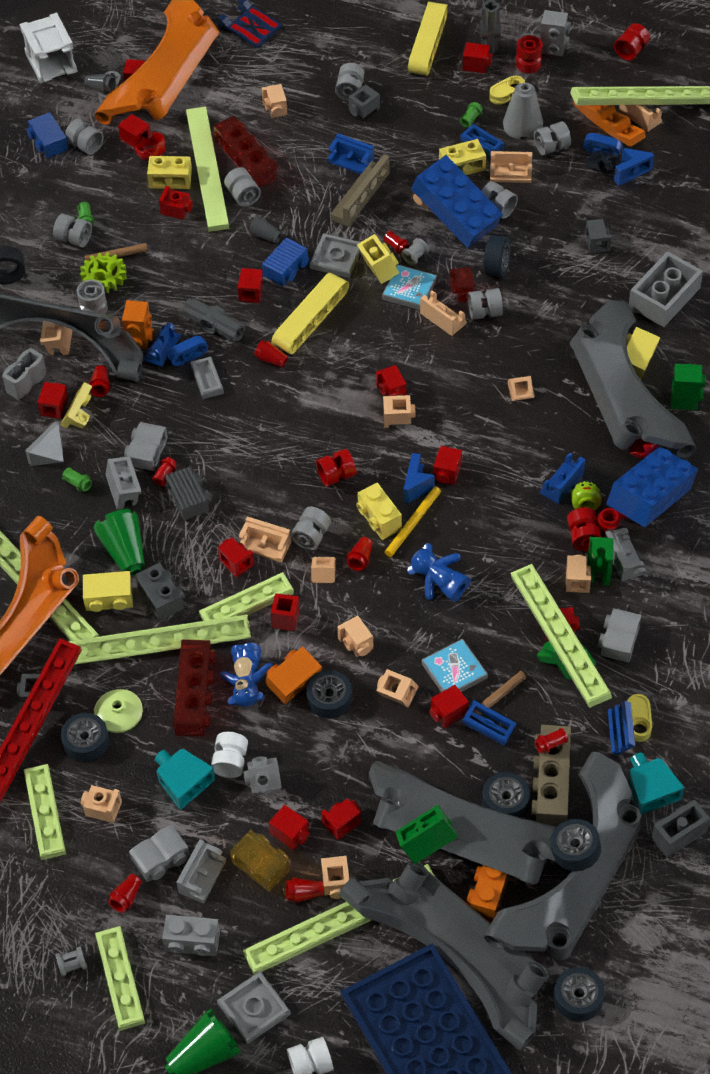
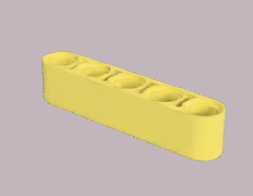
M428 2L409 58L408 73L429 75L447 19L448 4Z
M330 272L326 274L276 330L271 343L289 354L295 353L346 295L349 289V282Z

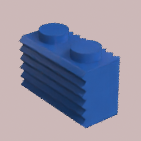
M50 112L28 121L29 128H27V134L31 140H35V146L39 153L43 152L45 157L49 158L57 155V153L60 154L68 150L66 135H64V132Z
M285 238L280 243V246L278 245L275 251L263 261V276L282 287L288 281H293L297 271L308 264V248L289 238Z

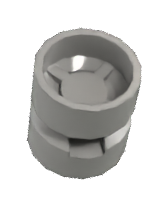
M346 63L340 67L335 87V93L340 99L349 101V96L362 87L365 72L361 66L355 63Z
M79 118L74 119L68 125L65 132L68 143L78 146L80 150L89 155L96 153L100 149L104 139L103 133Z
M563 121L552 124L550 128L543 127L534 131L535 144L541 155H546L554 152L555 149L561 150L571 145V135Z
M235 168L225 177V186L240 206H250L259 199L261 189L253 181L246 168Z
M494 181L488 182L481 191L503 213L501 217L503 219L507 218L516 207L517 195L507 189L504 190L501 185Z
M60 214L54 224L53 237L55 240L65 243L70 242V244L78 247H85L91 236V222L80 218L75 220L73 216Z
M86 280L80 283L76 290L80 309L107 314L108 307L103 284L97 280Z
M499 288L488 289L485 293L481 291L468 292V306L472 320L483 319L485 315L489 317L503 315L502 297ZM483 300L485 301V308H482L481 301Z
M307 507L299 518V522L293 528L290 537L299 547L309 551L315 550L330 527L331 519L321 509Z

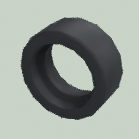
M0 246V262L10 261L16 264L8 269H0V284H13L19 281L25 274L24 255L13 246Z

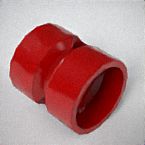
M638 23L631 24L624 34L615 41V52L624 60H633L650 41L649 32Z
M525 35L517 41L516 68L519 71L529 74L535 73L541 68L543 44L540 38L533 35Z
M346 448L334 452L333 457L327 455L316 459L318 474L326 487L338 483L340 478L346 480L357 475L354 460Z
M582 507L568 514L567 522L571 532L573 548L579 551H588L590 537H602L598 527L596 511L592 508Z

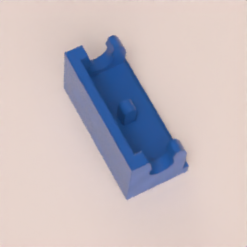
M339 133L328 149L332 152L328 157L329 163L358 174H362L369 163L374 161V146Z
M569 453L565 458V462L550 480H546L543 483L540 494L560 504L570 492L572 486L584 475L586 459L580 457L577 462H574L572 460V453Z

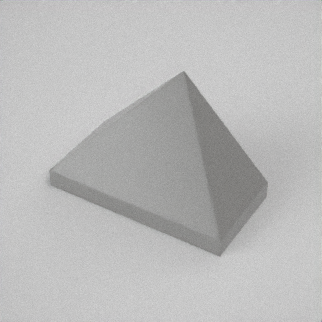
M54 422L25 450L28 463L31 466L64 462L59 423Z

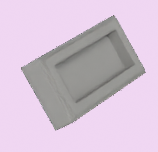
M212 357L190 362L203 399L224 394L223 386Z

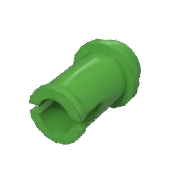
M477 102L468 105V110L460 118L462 126L470 127L474 120L481 116L482 106Z
M87 202L79 203L77 205L78 218L90 221L92 225L94 218L91 215L90 204Z
M70 467L62 474V480L72 484L80 492L88 491L92 485V480H90L88 475H81Z

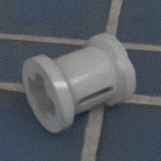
M416 238L413 241V245L408 249H404L401 255L407 264L414 266L422 255H426L429 252V248L424 240Z
M81 946L77 947L75 951L63 955L55 954L62 977L66 976L67 972L79 968L87 969Z

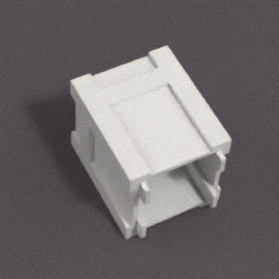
M57 13L30 23L24 22L20 24V29L24 36L25 54L40 84L61 75L77 72V66L72 54L73 43Z

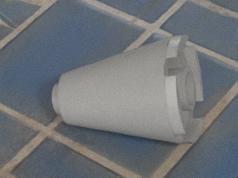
M520 83L515 87L503 119L504 131L515 139H521V137L532 139L534 138V131L543 128V118L536 90L529 83Z

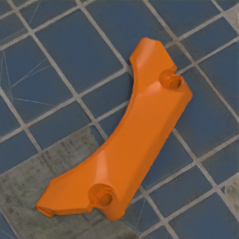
M171 0L163 12L167 18V28L161 42L147 61L133 75L105 97L94 114L98 122L109 125L115 115L140 110V108L142 110L146 109L154 120H160L168 113L178 94L214 39L219 35V30L210 17L202 16L204 12L194 0Z
M36 516L20 535L21 568L19 581L12 602L0 620V675L79 582L76 570L63 567L66 564V560L58 538L52 532L53 527L41 516ZM63 574H65L67 577L66 584L62 582Z

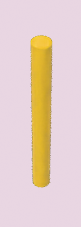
M434 486L385 550L387 556L392 557L441 493L438 487Z

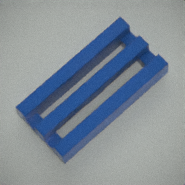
M472 124L460 135V140L463 142L478 139L486 156L490 159L491 151L504 149V142L475 124Z
M475 700L471 703L461 722L503 746L507 743L517 724ZM475 709L483 713L484 715L496 720L497 722L507 726L508 730L495 724L488 718H484L481 715L473 712V710Z
M626 700L621 702L622 705H615V709H608L611 751L615 755H620L635 746L631 703Z

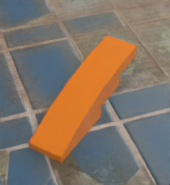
M573 101L574 106L589 120L615 139L630 147L646 137L645 130L632 125L630 117L617 112L615 105H576Z

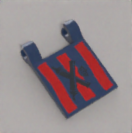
M238 0V3H240L238 10L244 13L232 22L225 14H221L218 17V20H220L218 23L219 28L229 30L255 48L261 46L282 27L281 23L252 6L248 0Z

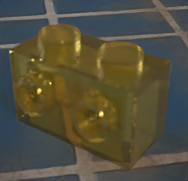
M252 830L230 850L232 863L268 892L290 871L289 858L286 853L281 849H274L265 836L262 834L257 835Z

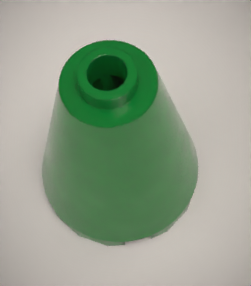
M130 509L117 510L105 515V521L101 523L100 520L96 521L93 529L122 572L130 571L131 576H135L145 566L139 518L135 510L133 513H131Z
M211 1008L200 1017L165 1058L167 1064L164 1067L169 1074H197L241 1053V1050L235 1047L238 1044L222 1021L216 1019L214 1016L216 1013Z

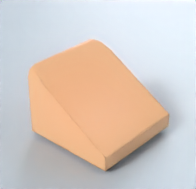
M531 376L513 378L507 381L512 401L534 398Z
M312 557L311 578L313 583L335 582L336 558Z

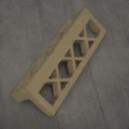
M384 154L377 163L374 161L369 163L333 210L331 220L347 227L352 224L389 175V156Z

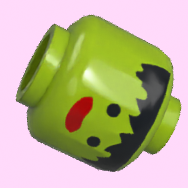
M584 479L572 486L570 493L575 509L588 507L597 510L600 507L602 499L600 488L596 482Z

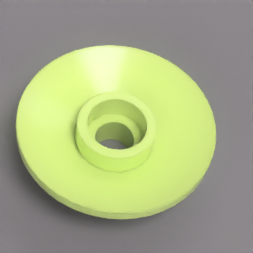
M116 689L105 693L99 698L94 708V714L105 722L108 732L122 733L132 729L139 723L143 714V707L136 694L128 690ZM121 705V707L118 709L114 708L115 706Z

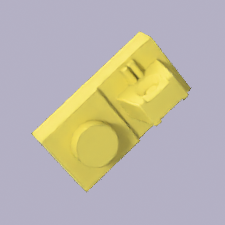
M84 382L79 388L60 424L67 429L71 424L83 429L87 424L90 415L80 409V407H86L91 398V395H89L92 388L91 385Z

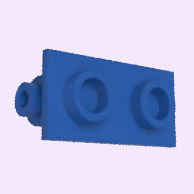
M172 323L162 326L145 354L143 361L163 367L168 358V351L177 344L181 337V334L175 333V327Z

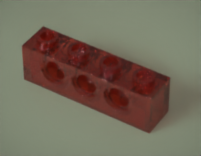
M235 115L213 125L217 143L238 168H246L258 187L277 180L276 170H278L275 160L269 158L265 148L259 146L254 135L249 134L244 123L240 122Z
M210 640L181 641L173 720L175 736H205V727H210V712H207V706L212 705V691H209V685L214 684V670H211V664L216 662V650H212ZM194 686H199L197 689H191ZM192 707H197L196 710H189Z

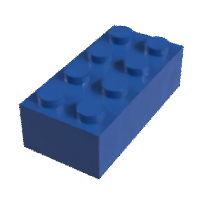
M447 155L419 174L411 188L467 248L494 229L503 215Z
M658 447L613 483L606 504L641 526L646 527L690 491L698 468L672 454L668 449Z

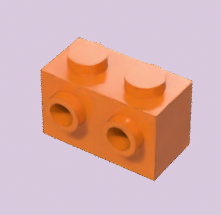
M126 300L122 317L123 330L130 333L140 349L148 350L149 342L154 339L152 315L149 312L148 302Z
M302 646L297 651L294 649L289 652L285 657V661L279 666L275 664L267 671L266 685L285 705L307 687L309 680L315 674L321 672L322 666Z
M485 865L477 867L474 881L477 884L475 889H470L466 903L470 904L476 912L490 923H492L499 910L509 880V874Z

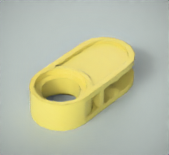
M511 76L493 85L490 88V101L497 105L510 101L515 90L511 85L525 83V80L520 76Z
M634 694L627 700L631 703L633 727L641 724L647 729L646 732L641 734L634 731V738L636 742H644L649 739L652 731L650 702L646 696Z

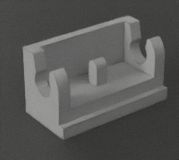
M130 456L108 459L106 478L116 509H123L127 500H131L132 506H135L138 502V496L141 494V488Z
M627 528L606 531L605 538H614L613 564L621 581L646 574L643 561L639 560L627 534L629 533Z
M199 840L176 882L178 892L204 903L226 863V858L221 855L223 851Z

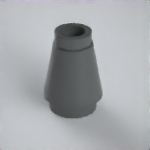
M109 73L87 75L84 81L86 87L106 94L112 92L116 86L115 77Z
M256 217L249 228L253 236L277 243L282 235V232L278 231L263 217Z

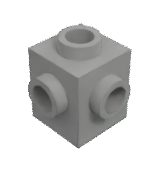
M256 757L251 762H247L248 770L243 771L246 786L251 785L252 793L257 792L259 795L271 793L274 789L282 788L277 758Z

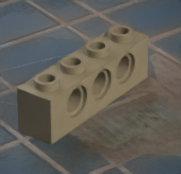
M541 725L540 734H535V740L538 739L539 735L545 736L559 728H563L567 734L568 742L550 749V751L557 753L555 755L539 753V756L534 755V770L538 771V778L533 777V793H537V800H532L531 815H536V822L558 826L560 823L567 821L571 726ZM548 773H553V774H555L556 776H555V777H549V776H547L546 774H548ZM551 795L554 796L555 799H547L545 798V796Z

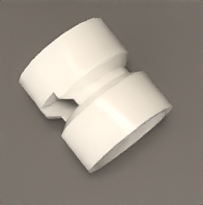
M222 732L217 735L214 748L215 753L211 763L215 774L227 778L241 776L245 762L243 756L246 755L248 746L246 737L235 732Z
M323 1037L308 1041L307 1047L299 1044L287 1049L293 1074H313V1072L324 1074L334 1070L329 1050Z

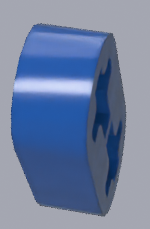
M597 133L587 134L583 142V148L589 153L602 150L619 156L623 148L622 143L618 139Z
M194 336L173 346L168 351L167 357L174 366H181L205 354L208 350V344L202 336Z

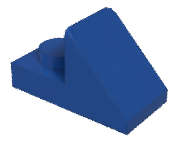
M624 148L622 163L615 167L614 181L618 186L651 171L654 154Z
M412 453L404 485V503H410L430 492L435 486V476L424 473L421 454Z

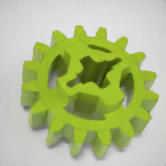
M109 252L105 256L98 253L96 258L91 255L90 261L84 260V266L80 267L81 281L97 280L103 284L106 293H109L111 288L116 291L117 284L122 286L123 280L127 278L126 265L123 264V259H118L116 254L110 257Z

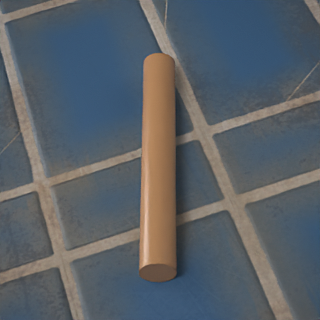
M143 243L100 253L102 256H105L109 252L110 257L116 254L118 258L146 252L148 249L147 244ZM98 253L91 254L95 258L98 257ZM91 255L84 256L85 260L90 261Z
M519 671L480 704L491 708L527 678L525 673ZM475 709L473 710V712L479 715L483 714Z

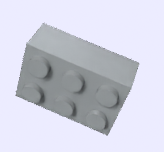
M667 251L630 290L629 306L634 311L665 327L700 289L703 271Z

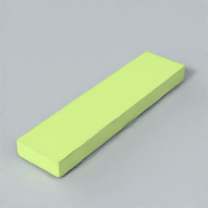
M282 572L200 610L199 614L203 621L249 615L273 604L275 593L293 595L294 589Z
M45 764L24 769L41 860L66 855L49 766Z
M118 926L95 933L119 1030L145 1024L121 927Z

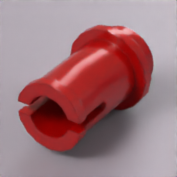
M388 231L383 238V241L394 248L397 254H401L404 249L410 247L406 239H401L393 231Z
M165 457L160 461V467L152 477L153 483L157 486L164 487L166 475L176 471L177 463L172 458Z
M559 728L545 736L539 735L534 743L540 754H548L550 749L567 743L568 737L564 729Z

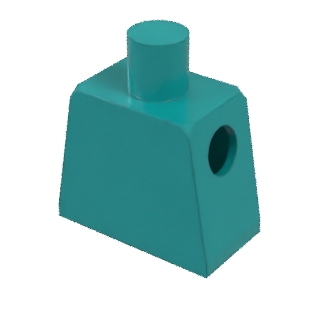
M180 749L173 756L166 750H162L155 757V761L160 765L156 771L158 781L180 810L215 781L214 769L185 749Z
M637 753L631 757L630 761L634 767L628 771L627 782L632 792L634 805L639 809L641 815L682 800L684 787L662 759L657 758L648 762L644 753Z

